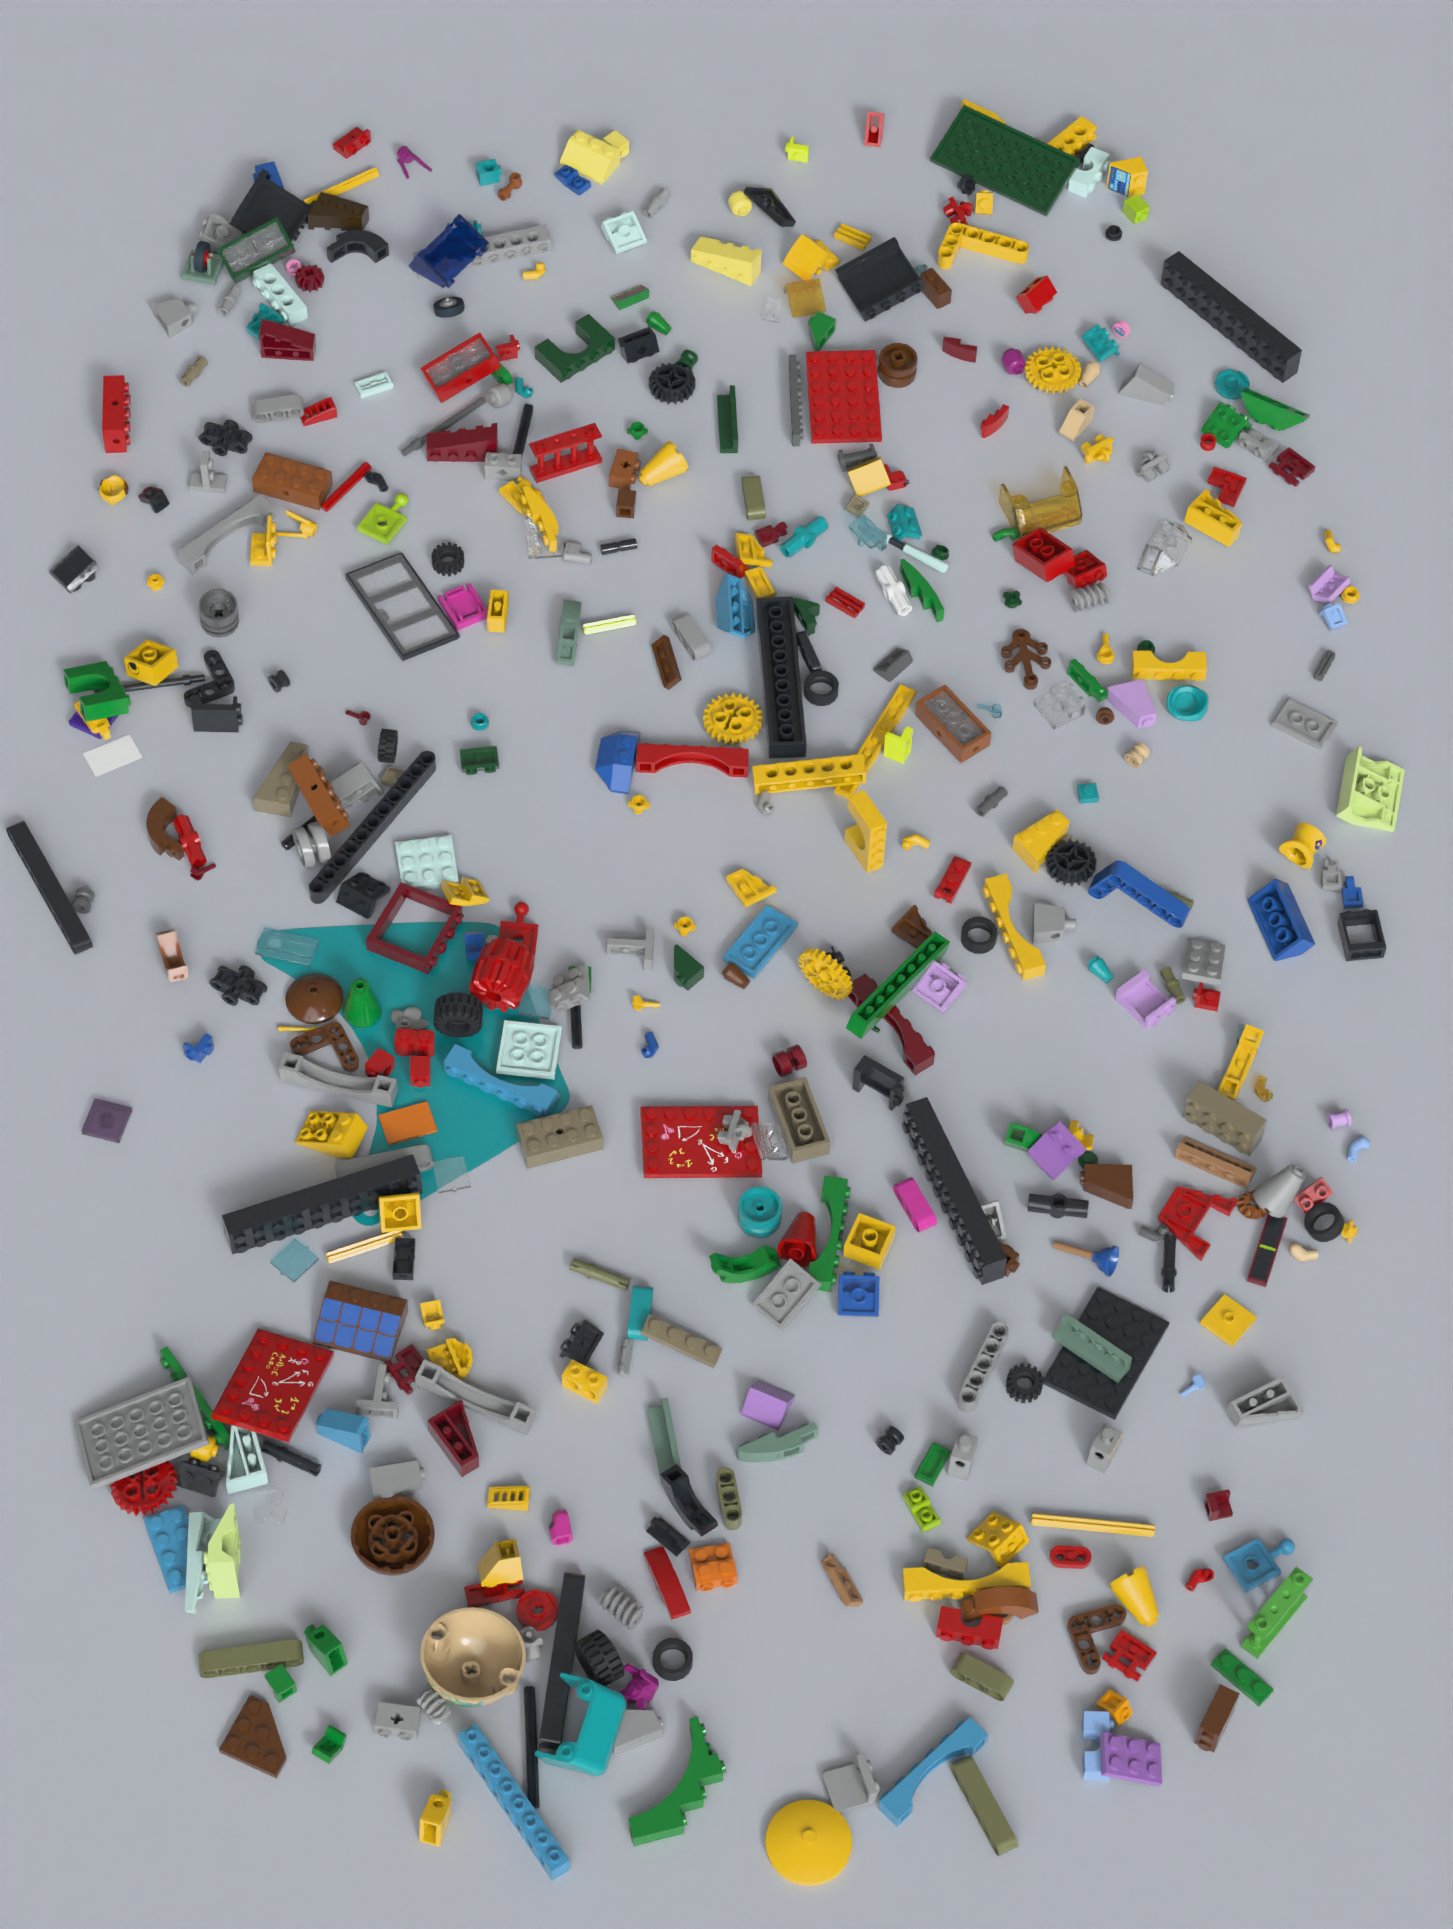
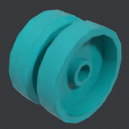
M761 1186L750 1188L742 1194L738 1204V1223L744 1233L751 1237L764 1238L769 1237L778 1230L782 1216V1203L778 1194L770 1188Z

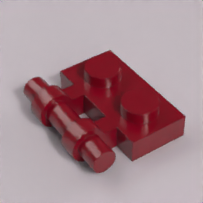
M1290 447L1277 456L1278 465L1274 462L1269 464V468L1273 470L1274 474L1280 475L1285 479L1286 483L1292 484L1295 487L1300 483L1296 479L1297 477L1302 480L1306 479L1315 471L1316 467ZM1287 468L1291 473L1286 472L1284 469Z
M413 1344L395 1354V1358L398 1361L395 1364L390 1360L384 1363L387 1365V1372L391 1373L390 1377L396 1380L399 1389L404 1390L407 1395L413 1392L410 1384L415 1383V1376L424 1360ZM402 1369L407 1372L408 1375L406 1377L401 1375L400 1371Z

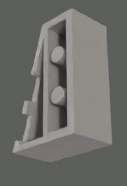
M363 762L354 765L352 769L339 775L331 782L334 788L333 792L337 794L342 802L340 805L345 810L353 808L352 804L361 800L363 803L369 801L368 797L379 794V796L385 794Z
M1283 1376L1231 1401L1226 1408L1236 1427L1298 1419L1303 1413L1301 1406Z

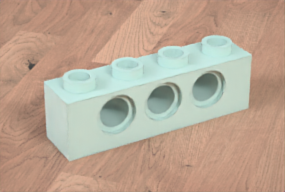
M271 263L253 271L254 279L252 281L255 288H259L264 299H268L273 310H277L290 327L308 318L307 306Z

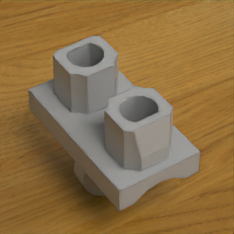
M1145 451L1142 453L1143 459L1140 460L1143 466L1136 474L1138 477L1143 476L1149 483L1158 476L1153 469L1157 468L1161 475L1168 472L1170 469L1166 461L1169 458L1168 454L1165 453L1157 457L1155 452L1151 454L1149 451Z
M734 1110L733 1115H724L723 1126L724 1128H729V1130L719 1131L718 1134L719 1143L728 1145L730 1150L734 1151L737 1149L739 1140L743 1141L745 1137L752 1135V1129L748 1126L749 1123L741 1118L740 1110Z
M525 1627L521 1630L520 1635L525 1645L527 1663L538 1661L541 1658L539 1648L543 1645L542 1638H538V1633L533 1627Z

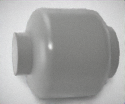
M504 383L488 388L486 395L488 404L494 408L509 405L513 398L512 389Z

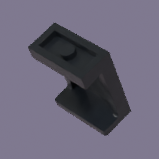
M192 695L191 713L194 732L239 733V725H243V714H241L242 707L241 703H238L237 696H233V704H201L200 695Z
M864 1055L854 1068L852 1089L859 1093L864 1085H867L890 1098L889 1110L893 1111L896 1106L899 1107L904 1099V1096H902L905 1089L904 1077Z

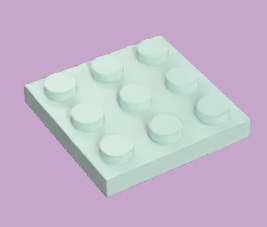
M451 835L395 842L402 883L420 890L441 888L442 879L459 883Z
M504 1020L496 1074L554 1080L562 1026Z

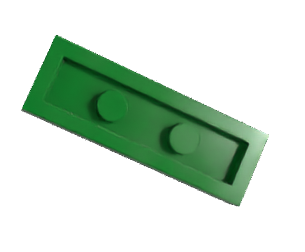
M1226 1648L1211 1663V1666L1259 1707L1274 1691L1272 1687Z

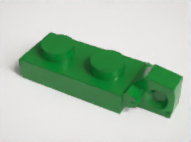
M1076 659L1071 660L1067 674L1089 697L1093 696L1099 703L1107 699L1108 692L1105 687H1101L1096 678Z

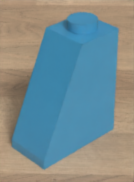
M326 1408L324 1413L318 1416L315 1423L319 1435L359 1453L363 1452L371 1438L369 1418Z

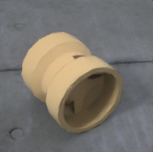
M1136 742L1132 750L1128 751L1124 758L1131 767L1138 768L1143 763V760L1147 759L1150 755V751L1143 743Z

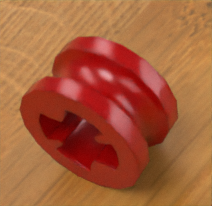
M1206 433L1201 437L1200 447L1205 451H1212L1216 446V437L1213 434Z

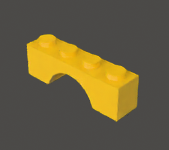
M1133 651L1131 659L1132 679L1205 680L1207 672L1206 652L1188 651L1182 660L1167 663L1157 659L1152 651Z

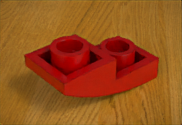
M1003 404L1000 410H996L995 415L989 414L987 419L982 421L980 426L982 438L992 435L1002 427L1008 419L1009 406Z

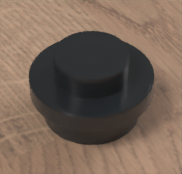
M1111 225L1106 230L1105 236L1110 241H1118L1122 238V231L1120 227Z

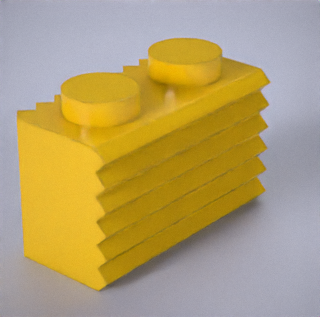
M490 590L487 611V630L489 632H505L509 606L507 590Z

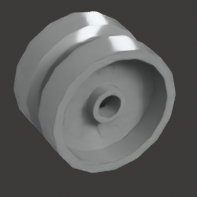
M318 821L308 824L307 831L302 826L292 829L295 848L305 869L314 866L316 858L320 863L328 862L331 859L325 833Z

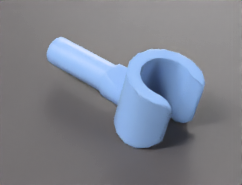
M1202 1374L1192 1378L1194 1384L1180 1393L1182 1397L1194 1390H1201L1205 1387V1380Z

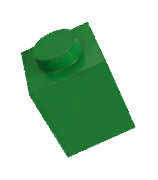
M819 311L808 321L809 336L815 351L822 349L836 328V319Z

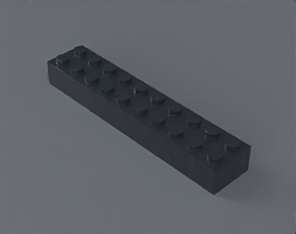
M1180 251L1164 260L1161 285L1165 289L1170 291L1177 299H1180L1189 309L1196 312L1200 318L1207 321L1214 329H1217L1225 338L1233 342L1237 348L1244 351L1251 359H1254L1262 368L1270 372L1274 378L1284 383L1297 374L1302 349Z
M793 596L756 598V619L769 758L806 757L807 743Z
M925 1097L905 1104L904 1121L902 1123L903 1131L905 1134L908 1133L910 1145L918 1154V1162L921 1166H924L926 1178L933 1184L934 1195L936 1198L939 1197L942 1211L944 1214L947 1213L949 1225L957 1233L958 1244L963 1246L965 1258L973 1266L974 1277L980 1280L981 1285L1004 1278L1007 1257L928 1098Z
M413 1154L224 1214L222 1215L224 1231L232 1255L244 1253L254 1247H263L267 1243L281 1241L292 1235H300L307 1230L318 1229L332 1222H340L347 1217L359 1216L369 1210L379 1209L378 1201L381 1196L411 1193L422 1194L421 1173Z

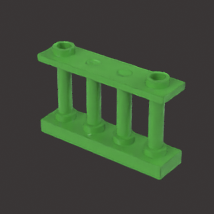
M1295 1567L1247 1625V1629L1251 1633L1242 1642L1241 1648L1256 1659H1259L1307 1600L1308 1596L1303 1592L1313 1581V1578L1298 1567Z

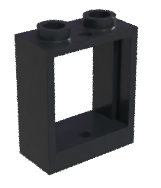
M1365 909L1362 911L1340 913L1337 925L1346 961L1384 958L1386 944L1378 911ZM1371 924L1375 942L1350 944L1347 926Z

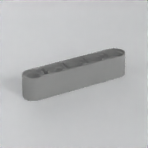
M419 1145L343 1160L336 1163L335 1170L337 1178L411 1154H413L420 1172L431 1169L434 1166L430 1147L428 1145Z
M999 1321L992 1324L965 1379L958 1397V1408L962 1412L969 1413L975 1409L1005 1347L1009 1329L1004 1322ZM995 1333H1001V1334H1003V1335H1002V1336H998V1335H996ZM993 1349L995 1352H989L987 1350ZM984 1365V1366H986L987 1368H984V1369H983V1368H981V1367H979V1366ZM971 1382H978L979 1385H973ZM964 1398H969V1399H971L972 1401L967 1402V1401H965V1400H963V1399H964Z

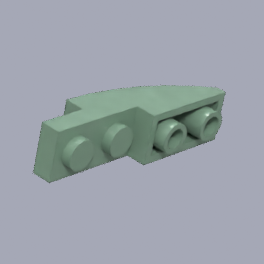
M563 600L556 664L574 666L582 602Z
M815 1422L803 1424L793 1432H785L779 1438H777L774 1432L762 1434L752 1442L741 1444L737 1448L738 1461L771 1462L793 1457L803 1453L804 1443L817 1438L818 1428Z

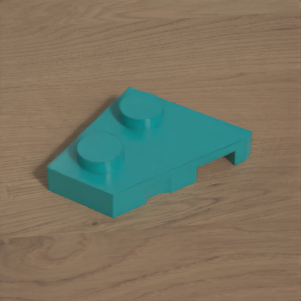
M263 303L259 306V312L253 315L252 321L246 327L247 333L260 340L259 333L262 319L279 324L285 322L283 316Z

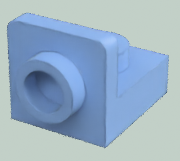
M1330 603L1322 607L1323 611L1318 613L1319 616H1324L1330 631L1348 624L1340 603L1334 606Z

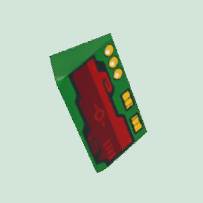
M639 285L611 297V300L621 310L649 298V289Z

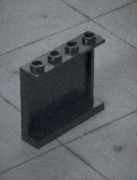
M262 169L229 224L246 234L278 217L290 241H296L301 233L298 230L300 228L304 229L308 222L306 217L316 201L313 200L311 205L305 203L267 179L266 176L269 172Z
M895 237L835 269L839 282L865 322L925 289L922 278H919Z

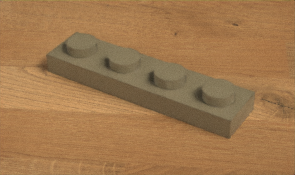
M650 1314L640 1333L712 1368L715 1367L723 1349Z

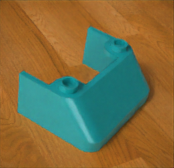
M561 1673L560 1677L569 1686L577 1688L578 1697L583 1701L589 1702L577 1743L571 1741L563 1742L558 1747L556 1756L539 1751L535 1752V1756L548 1765L592 1776H600L607 1769L627 1706L626 1698L620 1692L593 1680Z

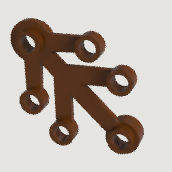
M1017 629L1012 634L1013 641L1008 646L1002 647L1001 656L1003 658H1010L1012 652L1018 646L1020 651L1012 660L1005 662L1004 670L1007 673L1014 672L1015 667L1022 660L1026 674L1023 686L1028 690H1033L1038 685V677L1033 674L1030 659L1039 664L1043 669L1051 667V659L1049 657H1040L1030 651L1027 645L1036 649L1040 655H1045L1048 652V645L1031 639L1030 633L1027 630Z

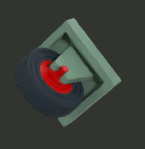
M200 241L196 249L191 250L182 272L183 280L216 285L224 262L220 255L211 253L210 243Z

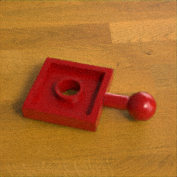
M518 902L514 906V912L517 915L516 922L501 921L499 939H522L523 941L520 944L527 947V950L533 954L535 960L539 925L524 923V916L528 914L529 906L525 902Z

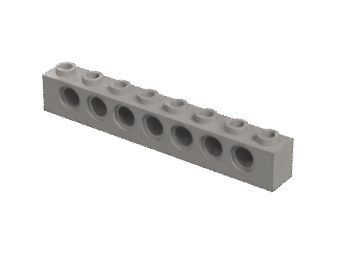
M546 224L416 251L413 252L414 266L419 279L551 251V238Z

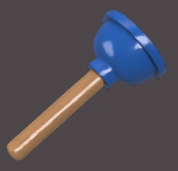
M1057 1241L1053 1244V1248L1056 1250L1092 1259V1262H1095L1098 1269L1107 1277L1112 1276L1118 1263L1119 1247L1115 1245L1093 1252Z

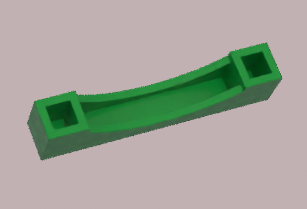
M824 1176L821 1203H825L830 1215L831 1234L822 1254L815 1262H810L808 1274L821 1284L818 1288L819 1291L830 1292L831 1285L836 1284L837 1273L833 1272L834 1267L838 1268L840 1256L836 1254L837 1250H841L843 1240L839 1238V1235L844 1233L845 1221H842V1217L847 1216L848 1210L845 1198L849 1199L851 1187H847L848 1179Z

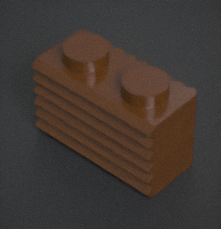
M933 268L920 273L925 289L922 291L926 298L934 304V307L940 309L950 304L952 289Z

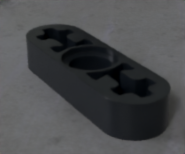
M805 631L797 632V646L810 674L815 671H822L821 664Z

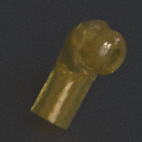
M1258 1076L1254 1092L1261 1101L1269 1102L1273 1098V1093H1269L1270 1090L1265 1089L1267 1078L1265 1076Z

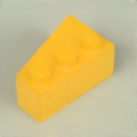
M1206 488L1188 506L1184 522L1230 547L1238 539L1243 522L1229 509L1225 510L1220 505L1221 502L1218 499H1214Z
M1057 809L1016 834L1013 839L1012 849L1036 874L1039 867L1046 862V855L1050 852L1051 846L1054 847L1056 842L1061 843L1062 839L1064 840L1068 835L1070 821Z

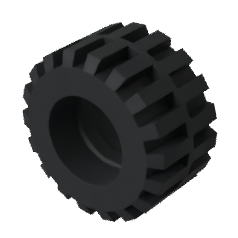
M454 992L441 995L440 998L436 999L433 1025L441 1034L454 1038H466L474 1036V1034L479 1033V1030L482 1029L483 1003L477 997L467 993Z
M595 1630L575 1642L576 1656L590 1680L608 1686L624 1676L621 1658L610 1639L602 1631Z

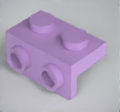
M1328 565L1309 585L1313 600L1330 604L1351 582L1349 577L1335 574L1333 566Z

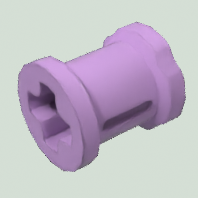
M1343 1109L1342 1112L1338 1113L1329 1112L1327 1114L1329 1128L1333 1130L1342 1125L1351 1126V1116L1348 1109Z

